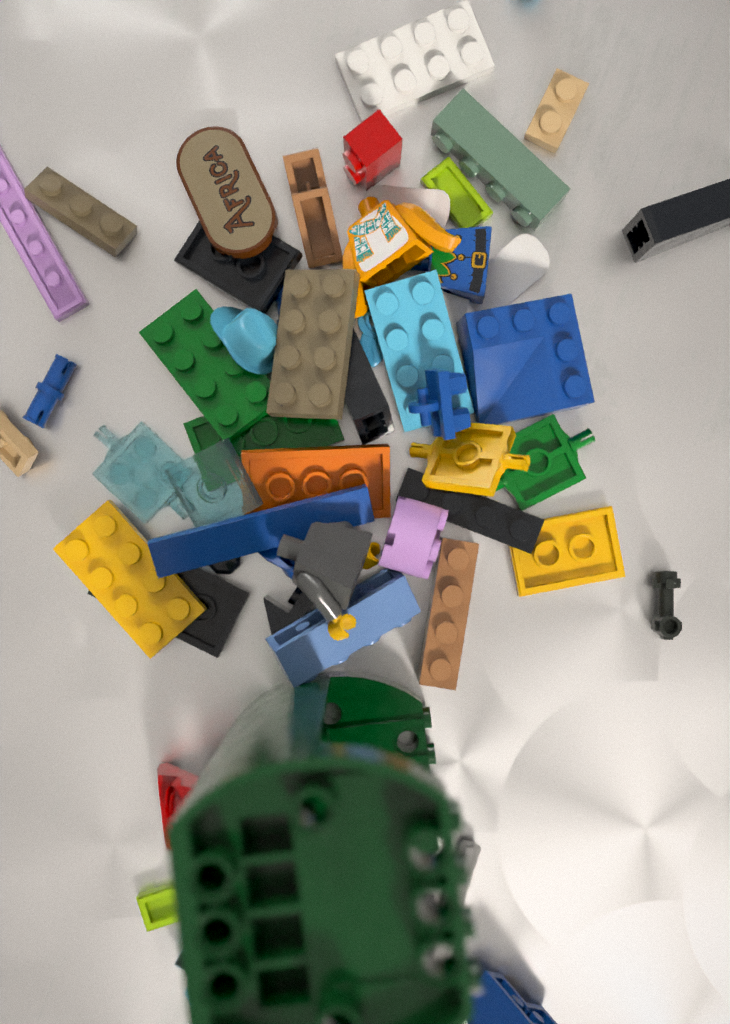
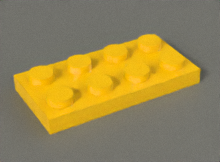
M107 500L53 548L150 659L207 610V607L177 574L162 578L157 577L148 541L112 500Z

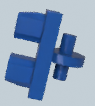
M441 369L425 370L427 387L417 388L418 402L408 404L409 413H420L421 426L431 425L432 436H441L443 440L455 439V432L471 427L468 408L463 406L453 408L451 395L466 393V375Z

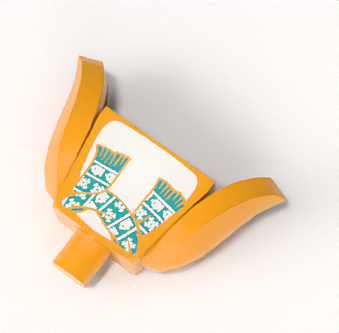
M376 197L363 199L358 205L361 218L348 228L349 242L346 245L342 259V269H356L360 274L355 318L364 316L369 310L365 290L393 282L434 252L432 247L442 252H453L460 244L461 239L448 233L426 210L418 205L406 202L395 205L389 199L379 203Z

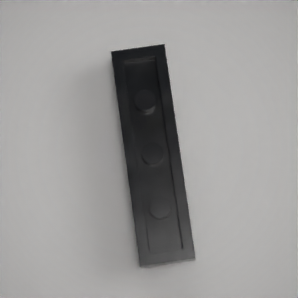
M411 468L407 469L395 500L396 502L398 496L449 510L447 522L532 554L544 519L481 495L426 488L422 482L424 473Z

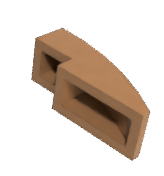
M316 147L283 155L308 268L342 261L343 255L319 148Z

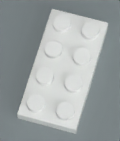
M464 0L335 54V62L361 123L378 109L386 117L494 72L495 69L494 61L468 0Z

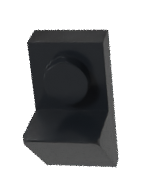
M298 586L288 600L293 605L291 610L269 595L264 597L271 635L305 616L312 605L310 599Z

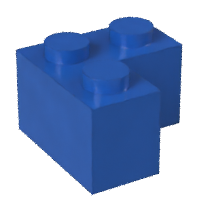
M485 970L481 976L482 992L472 993L475 1016L468 1024H557L543 1006L527 1003L503 974Z

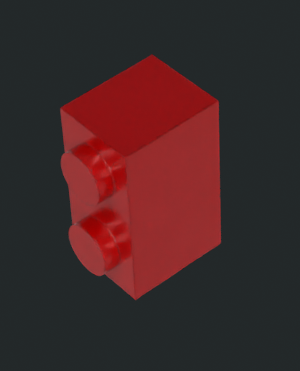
M380 109L343 137L344 153L342 156L345 161L343 169L353 184L357 185L360 183L366 191L399 167L401 162L403 139Z

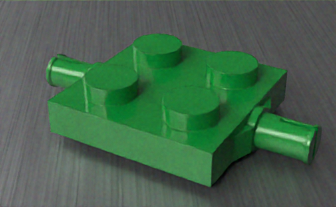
M552 414L517 432L510 454L529 455V469L524 471L507 468L501 475L496 491L505 488L512 495L518 509L524 511L586 479L578 462L577 450L596 441L594 436L580 441L582 438L592 434V431L587 428L570 438L561 429L555 415Z

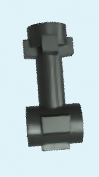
M655 571V578H651V587L659 588V614L652 619L651 629L659 634L661 639L673 640V637H676L682 631V622L674 617V589L681 588V579L677 578V571Z

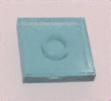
M229 438L164 470L195 528L241 516L263 504Z

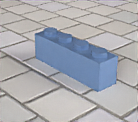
M385 568L356 585L347 610L342 609V615L351 614L356 619L355 628L345 630L349 634L348 638L340 641L331 638L328 632L330 621H327L320 611L315 609L265 640L286 678L293 687H297L302 683L313 681L320 672L330 666L343 663L349 658L350 654L360 648L376 643L382 635L390 630L406 625L421 610L405 575L401 572Z

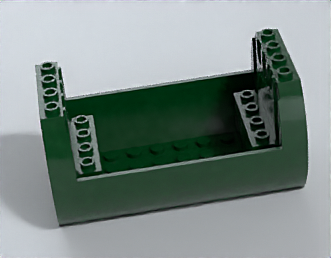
M322 672L313 681L302 683L297 687H293L288 680L269 689L249 704L236 718L166 829L188 1024H468L475 1016L472 993L482 992L478 958H468L466 940L476 939L472 906L471 904L462 905L460 886L470 885L466 853L465 851L456 852L454 833L463 832L459 798L450 799L446 784L430 773L429 765H436L434 743H427L425 729H432L430 707H423L421 697L407 687L385 677L366 672ZM327 703L337 704L341 708V714L336 718L326 717ZM404 731H412L417 735V739L412 745L405 746L397 740L399 735ZM431 891L441 892L446 896L440 905L434 907L426 906L420 902L421 897ZM435 946H446L451 949V952L446 957L440 959L427 955V952Z

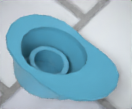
M223 306L215 309L210 316V324L234 361L246 371L254 374L266 375L272 372L278 330L274 320L255 308L241 310L235 307Z

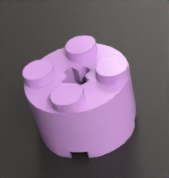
M398 496L378 566L414 577L428 579L433 562L436 561L440 549L441 540H439V537L444 529L449 510Z

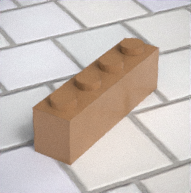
M439 537L441 545L435 561L417 679L419 685L456 690L479 544Z

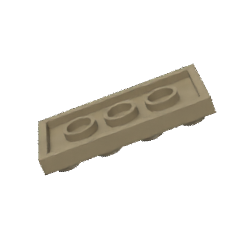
M356 269L285 271L276 337L277 342L266 412L270 416L342 419L360 274Z

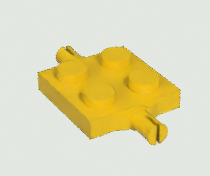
M471 422V427L455 432V439L443 440V437L438 436L431 445L413 442L411 444L412 447L409 449L410 457L425 458L428 461L422 477L425 487L494 497L501 475L507 468L528 471V466H530L529 455L510 454L516 437L513 426Z

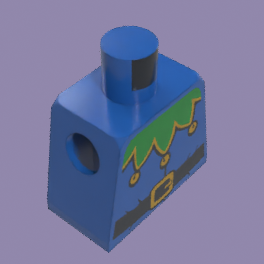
M492 227L445 229L448 233L461 239L460 244L455 250L447 253L432 247L434 252L410 270L428 272L436 269L442 291L468 299L472 303L482 304L486 290Z

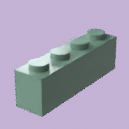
M464 88L433 120L431 135L435 145L442 152H450L459 160L460 168L469 177L474 178L476 176L486 185L485 190L488 195L496 202L500 203L503 201L512 210L513 218L524 227L529 226L535 231L559 206L570 191V187Z

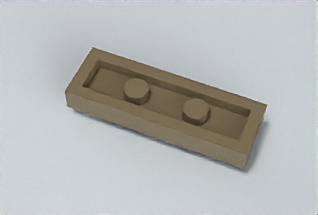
M48 166L24 188L26 199L114 257L137 235V225Z

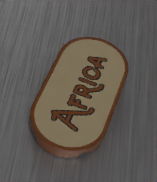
M219 126L202 128L192 133L182 143L178 151L176 167L210 243L218 252L232 255L233 258L245 259L261 253L273 240L272 236L275 228L277 230L278 217L243 140L234 131Z

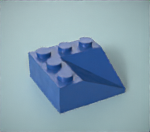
M572 293L465 313L456 322L476 423L499 425L578 409L595 402Z

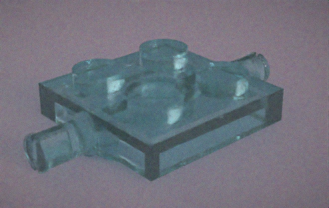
M141 421L130 434L120 439L105 425L99 428L101 432H95L94 437L102 442L109 451L104 461L92 475L144 524H148L161 509L168 506L182 520H185L189 516L188 514L194 511V508L188 505L179 494L183 485L197 471L145 422Z

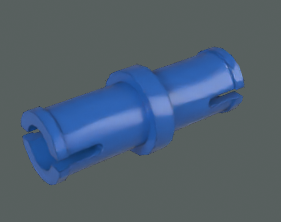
M56 354L43 382L38 381L35 387L38 391L22 418L45 428V424L57 401L63 400L65 395L62 392L78 365Z

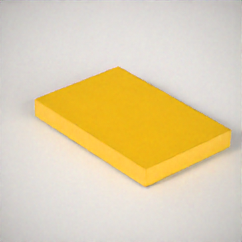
M612 506L543 518L544 523L532 554L508 545L517 595L519 597L626 577Z

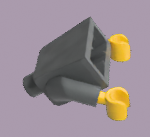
M348 521L312 523L305 540L284 534L277 550L278 556L295 561L292 582L310 599L324 618L330 621L328 624L329 635L337 641L348 638L349 634L345 630H350L356 626V619L353 615H342L341 612L342 609L347 610L362 568L368 570L377 565L379 560L375 556L381 551L378 543L371 542L373 533L357 530Z

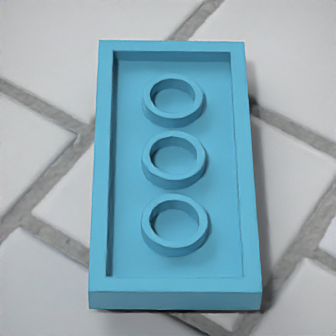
M436 269L365 290L404 432L426 427L421 426L420 413H409L408 404L418 402L417 388L427 387L425 370L441 369L449 372L464 373ZM468 386L466 393L451 395L453 408L463 406L468 408L470 414L474 413Z

